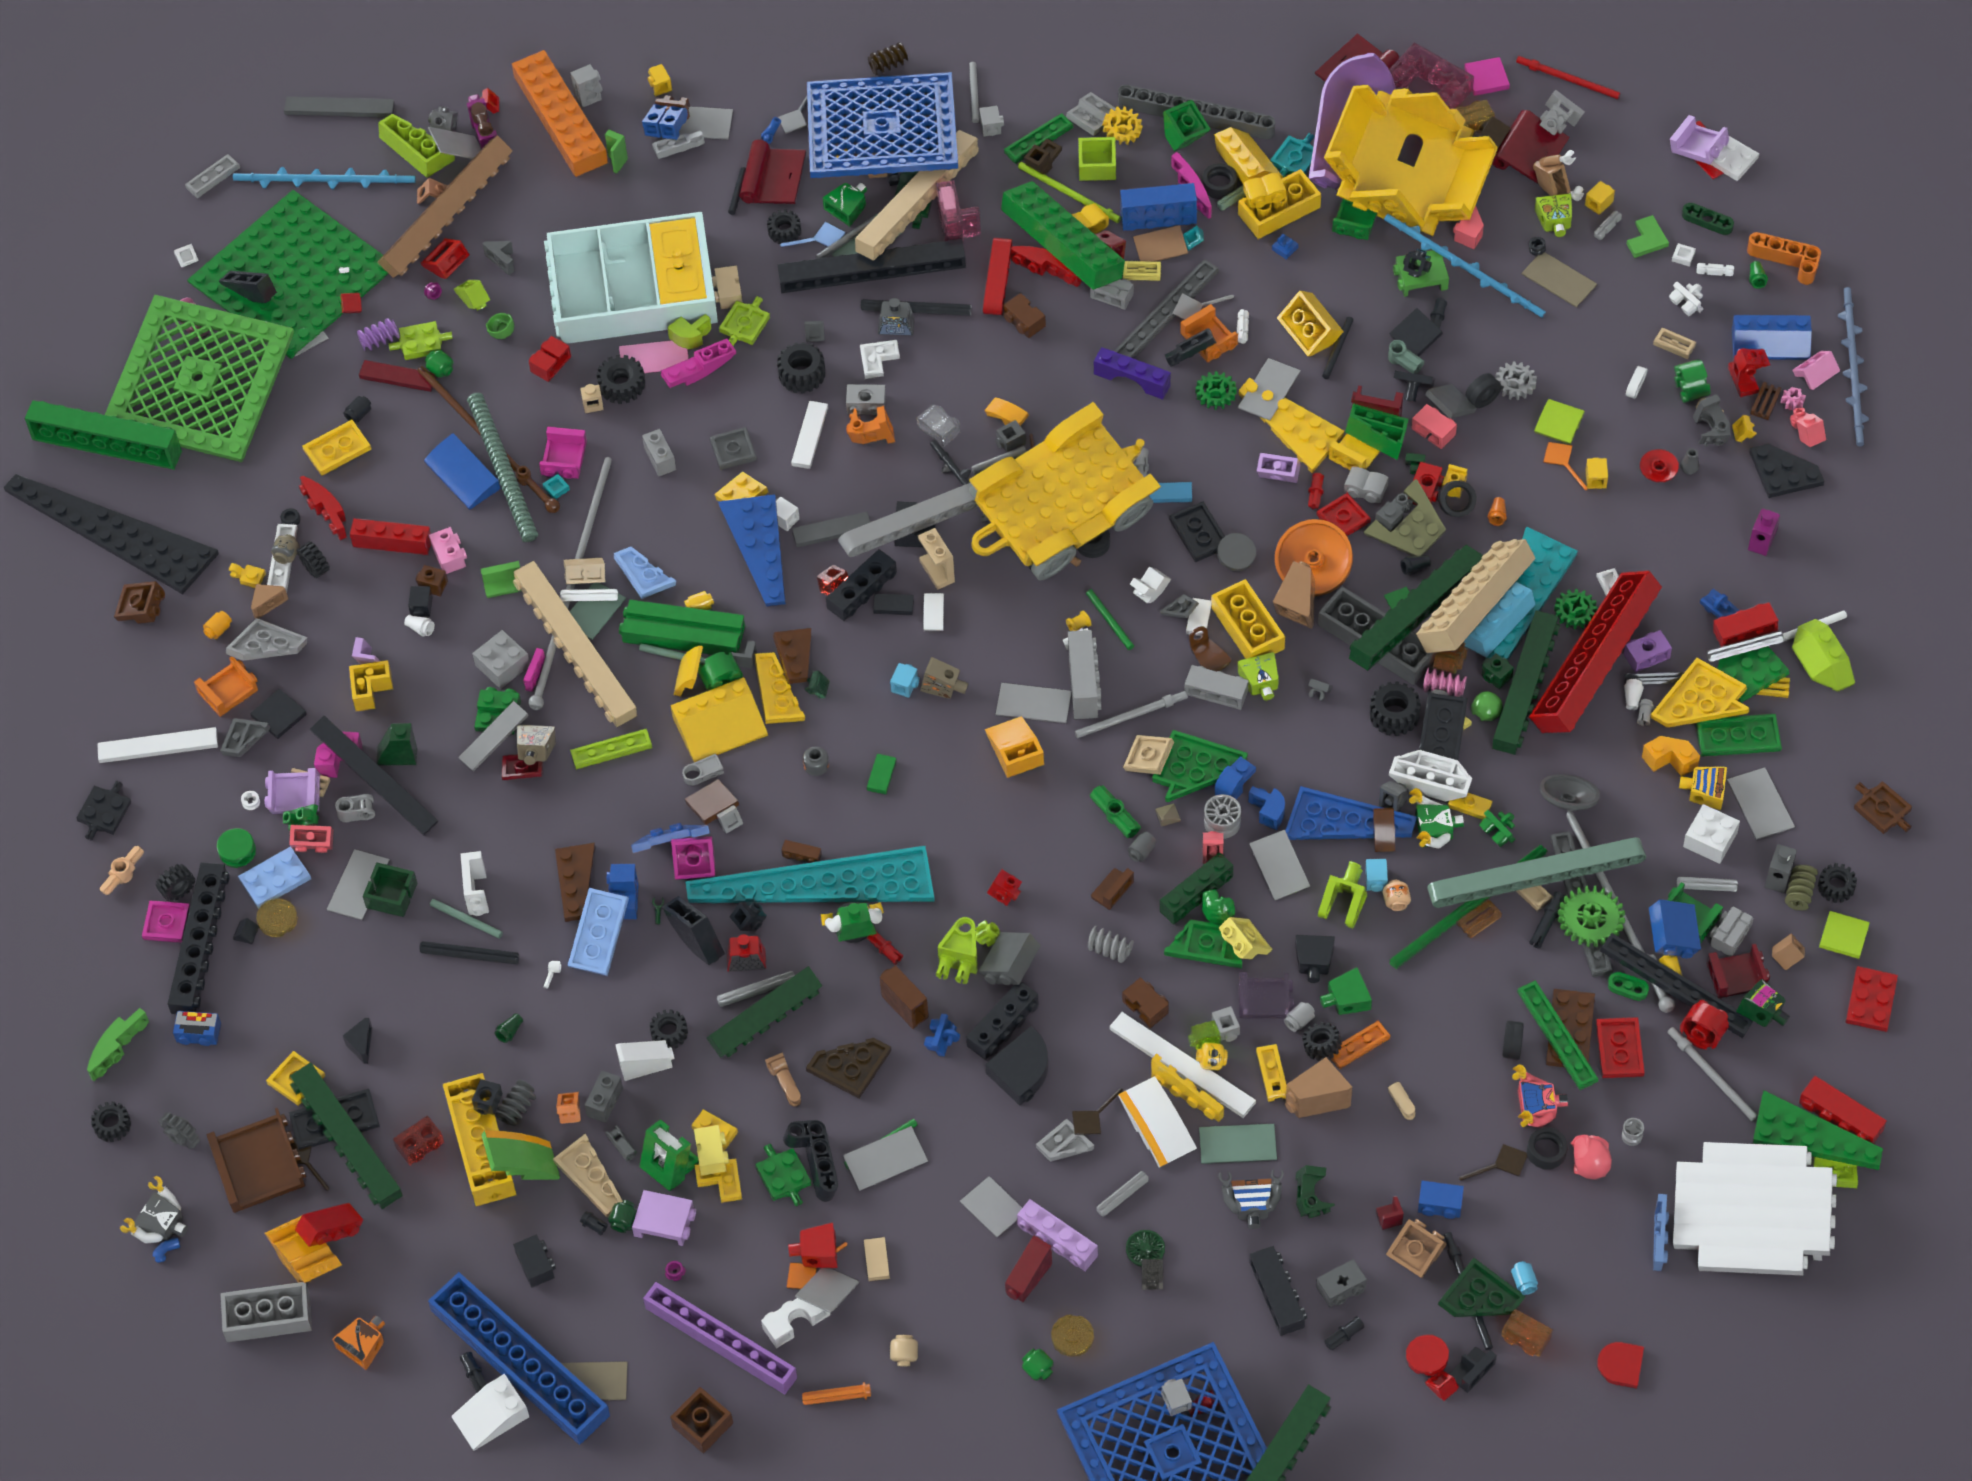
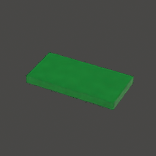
M1776 714L1734 716L1696 723L1701 757L1780 752L1782 749Z

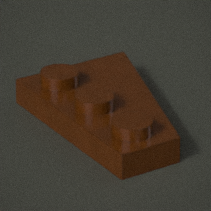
M812 628L774 632L773 639L787 684L807 682Z

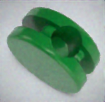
M233 828L227 830L217 841L219 857L229 867H243L249 864L255 857L256 846L253 837L244 829Z

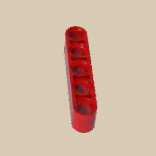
M993 238L983 314H1003L1011 261L1012 239Z

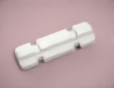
M1698 263L1697 273L1733 276L1734 266L1726 265L1724 267L1723 264L1708 263V265H1705V263Z
M1244 309L1238 312L1237 320L1238 343L1242 344L1248 341L1249 312Z

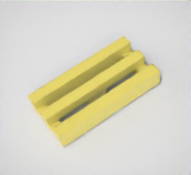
M1125 261L1123 279L1160 281L1161 262Z

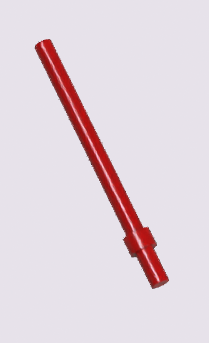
M1518 56L1516 63L1527 66L1532 71H1541L1615 99L1620 97V92L1540 64V61L1535 59L1529 60Z

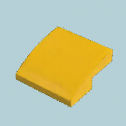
M703 646L691 649L681 659L673 695L681 697L684 688L693 689Z

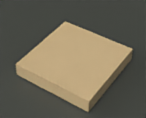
M1137 735L1123 768L1129 772L1161 774L1174 744L1173 739Z

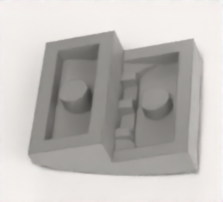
M1090 92L1079 99V104L1067 112L1066 118L1095 136L1104 128L1102 123L1106 113L1109 114L1110 109L1115 111L1116 108Z

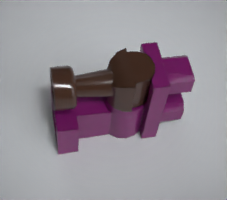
M476 94L468 97L467 108L471 126L475 128V133L482 149L492 138L497 136L496 130L493 131L489 121L485 99H480L479 95Z

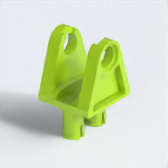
M1349 861L1344 878L1330 875L1318 911V917L1327 919L1338 892L1343 893L1345 891L1351 893L1353 898L1345 924L1353 929L1366 901L1367 892L1364 886L1358 885L1359 878L1363 872L1360 869L1361 865Z
M962 917L958 919L939 943V966L935 974L939 979H941L942 975H944L943 980L948 979L950 968L958 970L955 981L960 984L962 979V984L968 983L970 973L977 974L975 923L971 918ZM964 924H969L971 927L968 932H962L959 928Z

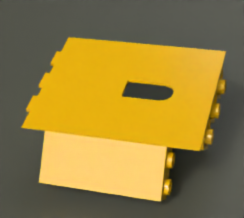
M1369 85L1353 86L1324 159L1342 179L1336 196L1353 202L1352 206L1363 211L1369 209L1376 212L1377 217L1382 219L1387 214H1390L1402 223L1405 222L1409 227L1418 225L1421 232L1433 236L1439 221L1470 220L1498 147L1490 136L1472 137L1474 131L1464 126L1466 120L1457 109H1449L1437 92L1412 94L1409 89L1404 88L1393 90L1392 94L1378 91L1376 95ZM1410 134L1418 135L1423 142L1414 167L1397 160L1404 141Z

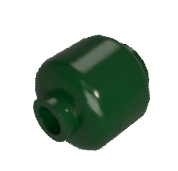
M623 1200V1202H617L613 1205L608 1217V1222L613 1230L620 1233L632 1230L637 1213L634 1203Z

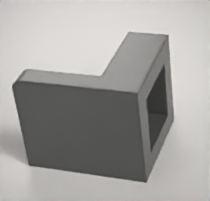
M748 641L746 649L739 648L738 653L731 652L739 667L754 668V657L757 654L756 642Z

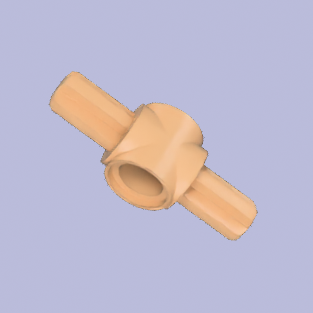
M134 846L125 858L115 859L111 864V870L108 872L110 876L102 884L100 891L105 895H110L119 883L129 882L133 877L134 865L144 854V850L139 846Z

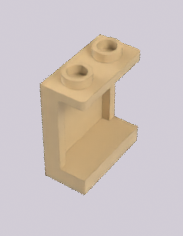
M934 528L920 534L918 538L928 553L919 557L920 563L937 590L954 583L953 555L937 530Z

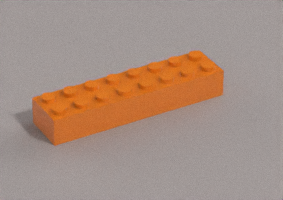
M542 50L512 63L515 80L574 176L577 177L607 164L606 148L546 51Z

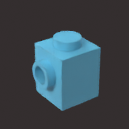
M899 663L890 681L891 692L909 698L913 689L919 685L920 677H918L917 668L909 664Z

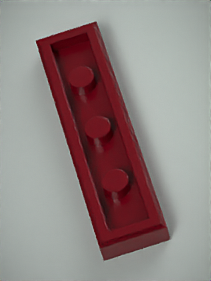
M364 360L359 373V378L428 392H432L433 389L416 369ZM429 372L435 379L437 378L434 374Z

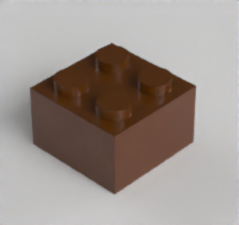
M701 1387L670 1416L672 1427L703 1454L733 1425L731 1412Z

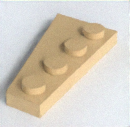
M586 1134L553 1158L554 1163L607 1218L613 1205L617 1202H623Z

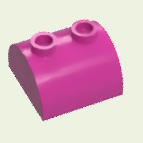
M712 836L671 839L675 880L715 877V855Z

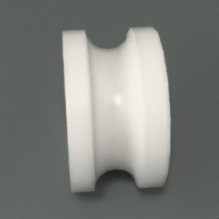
M246 791L241 796L242 805L247 810H254L260 805L259 796L254 791ZM248 798H253V803L248 804Z

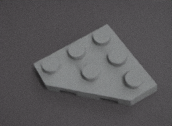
M256 618L226 648V654L243 661L298 654L307 644L308 637Z

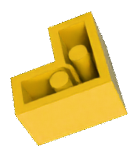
M389 661L349 666L355 710L376 709L374 692L393 689Z

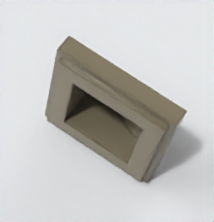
M1174 803L1155 809L1161 826L1181 821Z

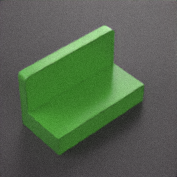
M608 129L605 134L608 157L612 160L613 172L617 174L628 160L625 137Z
M519 561L481 569L487 598L522 591H518L513 583V580H515L514 571L520 568Z

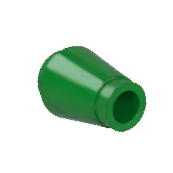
M1754 261L1750 264L1749 283L1756 289L1763 288L1767 284L1768 277L1761 262Z

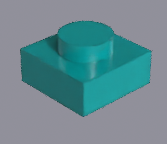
M559 474L543 483V488L555 499L570 491L569 485Z

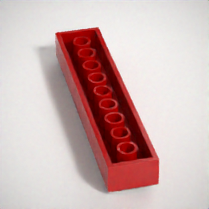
M1650 571L1625 572L1619 575L1529 716L1541 733L1571 732L1574 729L1576 722L1584 713L1588 703L1593 699L1595 692L1603 683L1607 673L1612 669L1614 662L1621 655V651L1630 640L1631 635L1639 626L1643 616L1648 612L1650 605L1662 588Z

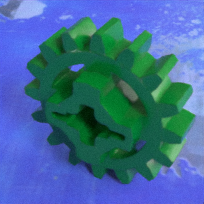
M1215 371V375L1208 372V377L1202 375L1201 381H1197V386L1195 387L1196 399L1200 400L1201 405L1206 403L1208 409L1211 406H1214V410H1217L1218 406L1224 409V404L1230 406L1231 400L1235 401V395L1237 394L1236 382L1232 381L1231 376L1226 378L1224 372L1221 375H1218V371Z
M1575 589L1574 593L1567 590V595L1561 593L1560 598L1556 599L1555 615L1560 618V624L1566 623V628L1573 625V628L1576 629L1580 625L1583 629L1585 623L1588 625L1598 609L1596 607V600H1592L1591 594L1586 596L1585 590L1582 593H1578V589Z

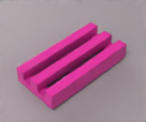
M536 648L523 680L526 691L532 692L538 681L545 661L543 649Z

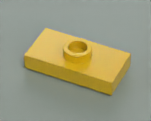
M1468 793L1466 797L1449 801L1448 806L1450 809L1483 820L1486 817L1484 812L1490 811L1493 801Z

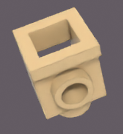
M588 384L580 388L585 413L604 410L599 385ZM598 400L597 404L587 405L588 401Z

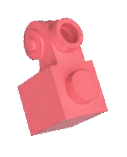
M1804 408L1794 409V414L1791 415L1790 421L1791 425L1798 429L1800 441L1809 447L1826 441L1823 420L1814 414H1808Z

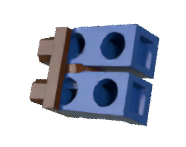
M666 95L663 99L657 98L655 104L642 120L645 136L659 138L662 136V138L677 140L680 136V128L690 117L689 99L682 97L679 101H676L673 97Z

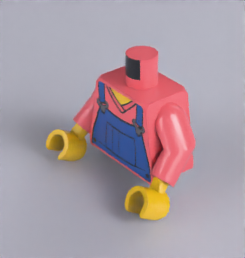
M1521 1064L1513 1068L1516 1073L1512 1075V1078L1514 1080H1521L1518 1086L1521 1114L1518 1118H1522L1520 1124L1522 1127L1529 1125L1543 1128L1556 1118L1557 1107L1568 1106L1567 1094L1555 1095L1552 1083H1548L1526 1072L1525 1067Z

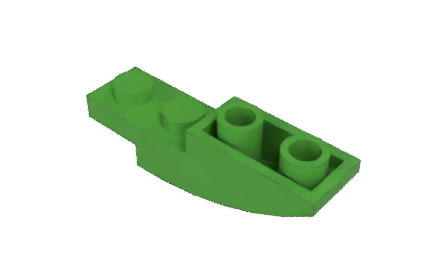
M141 1008L126 1021L118 1017L104 1032L93 1050L87 1068L92 1081L102 1077L107 1069L113 1064L118 1063L124 1055L122 1046L127 1045L135 1034L145 1029L149 1020Z

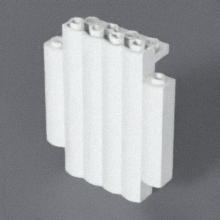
M1704 1142L1703 1163L1677 1162L1673 1233L1674 1249L1699 1250V1271L1803 1275V1269H1808V1256L1804 1255H1813V1260L1822 1261V1255L1830 1256V1249L1835 1248V1236H1831V1228H1835V1215H1832V1207L1836 1208V1195L1832 1194V1187H1837V1174H1833L1832 1168L1807 1167L1812 1162V1152H1808L1807 1146Z

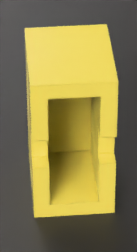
M719 1125L694 1129L701 1176L726 1172L725 1164L729 1163L727 1151H723L722 1145L726 1144L724 1132L720 1133Z

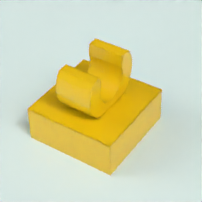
M1742 415L1732 425L1736 441L1743 442L1746 438L1751 439L1757 434L1753 431L1755 425L1751 422L1750 416Z

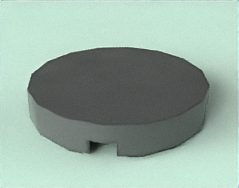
M1241 533L1226 535L1220 541L1217 548V557L1220 563L1231 571L1247 569L1251 566L1256 556V547L1253 541Z

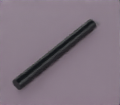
M1347 317L1342 327L1344 332L1337 339L1322 374L1324 379H1329L1353 323L1352 317Z

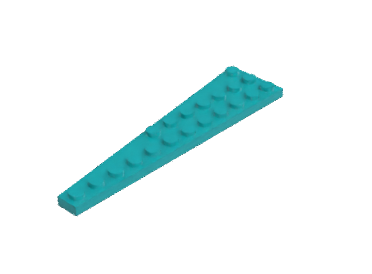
M926 846L686 881L688 903L935 902Z

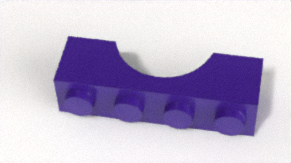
M1101 347L1094 359V375L1108 380L1118 376L1129 378L1138 383L1146 394L1162 400L1171 386V372Z

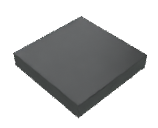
M1453 384L1428 389L1425 394L1450 419L1475 413L1477 409Z
M746 427L710 437L720 470L757 461Z

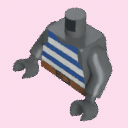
M1274 1169L1272 1170L1271 1177L1274 1179V1182L1271 1179L1231 1181L1232 1175L1229 1171H1227L1228 1179L1222 1180V1174L1219 1173L1218 1178L1223 1182L1221 1188L1224 1203L1232 1213L1237 1214L1239 1220H1248V1227L1250 1229L1260 1228V1219H1267L1269 1212L1274 1211L1281 1199L1282 1183L1280 1180L1283 1178L1284 1171L1281 1169L1282 1175L1275 1177L1273 1174Z

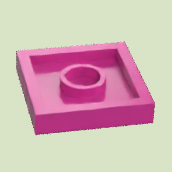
M1500 57L1465 63L1464 69L1474 96L1509 89L1510 84Z
M149 901L142 932L143 940L182 943L190 904Z

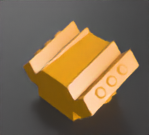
M300 1216L265 1232V1235L274 1247L280 1261L297 1282L307 1283L342 1266V1264L326 1243L309 1247L294 1230L301 1218Z

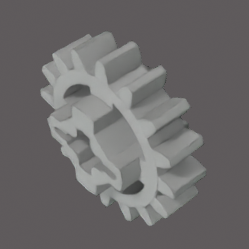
M1513 361L1511 366L1505 363V368L1500 367L1499 372H1496V379L1502 386V396L1509 395L1510 400L1514 396L1516 400H1519V396L1525 399L1527 394L1532 395L1533 389L1536 388L1537 376H1534L1535 371H1529V365L1523 367V362L1516 365L1515 361Z

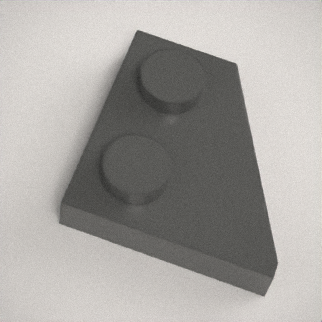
M234 718L220 750L222 755L241 758L270 730V725L265 722Z

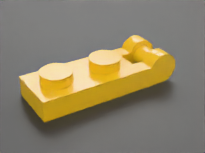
M1277 1044L1257 1047L1256 1053L1267 1101L1272 1102L1277 1098L1286 1099L1287 1084ZM1279 1085L1280 1090L1273 1091L1272 1086Z

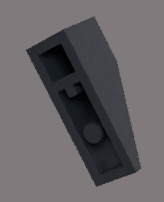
M230 270L219 280L221 285L252 302L267 303L277 293L269 275L264 273Z

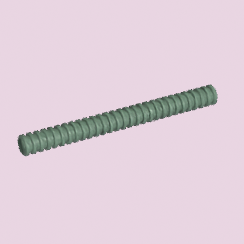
M473 393L467 398V402L481 433L482 440L520 532L523 542H531L538 537V532L526 506L499 433L489 413L482 393Z

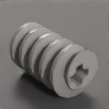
M1095 925L1088 939V950L1093 951L1095 949L1097 954L1103 952L1104 957L1110 955L1112 960L1118 957V962L1123 963L1129 956L1134 941L1131 940L1129 944H1126V937L1119 941V934L1111 938V931L1104 935V928L1097 932V926Z

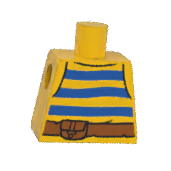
M1695 767L1692 778L1680 777L1679 788L1691 790V802L1721 810L1727 767Z

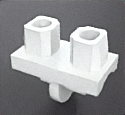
M1679 282L1673 285L1675 290L1669 295V298L1675 305H1678L1684 299L1686 303L1681 309L1686 315L1690 316L1696 311L1700 313L1703 310V307L1700 306L1701 302L1698 300L1703 297L1700 293L1702 287L1699 284L1692 286L1689 283L1686 286L1687 289Z

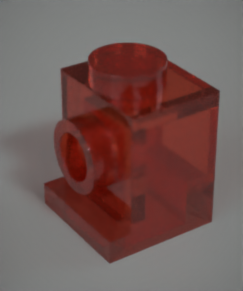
M832 565L819 574L817 580L820 592L828 596L849 577L847 571Z

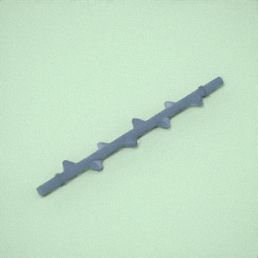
M1846 287L1843 289L1845 311L1838 314V318L1846 321L1847 338L1841 340V344L1848 348L1850 368L1843 371V376L1851 379L1852 396L1846 398V402L1853 406L1856 445L1863 446L1864 426L1862 423L1869 421V417L1861 413L1860 393L1866 391L1867 386L1859 383L1858 364L1863 363L1864 359L1857 355L1855 335L1861 333L1862 328L1854 325V304L1852 303L1851 288Z

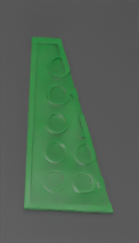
M1763 1090L1752 1144L1807 1146L1808 1152H1812V1157L1879 1170L1883 1148Z

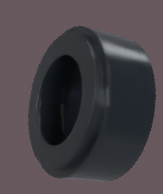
M292 508L284 510L280 516L282 524L298 525L301 520L299 512Z

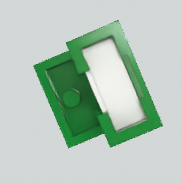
M660 1119L646 1130L640 1168L668 1191H672L684 1181L685 1175L693 1170L695 1165L699 1164V1159L690 1151L691 1143L683 1137L679 1138L678 1141L669 1133L670 1126Z

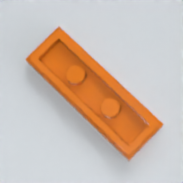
M1378 1020L1343 1041L1341 1050H1338L1339 1053L1337 1055L1333 1054L1334 1057L1331 1060L1338 1069H1341L1389 1040L1391 1035Z

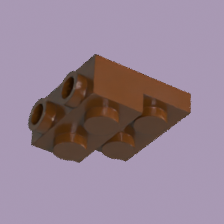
M156 581L124 585L114 618L117 621L135 620L138 624L154 622L156 616L160 615L159 605L161 600L165 598L164 589Z

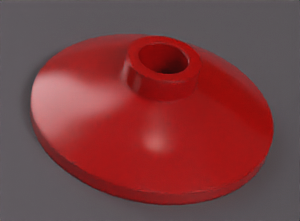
M1655 449L1645 453L1640 461L1642 474L1654 482H1666L1673 479L1679 469L1677 458L1672 453L1662 449Z

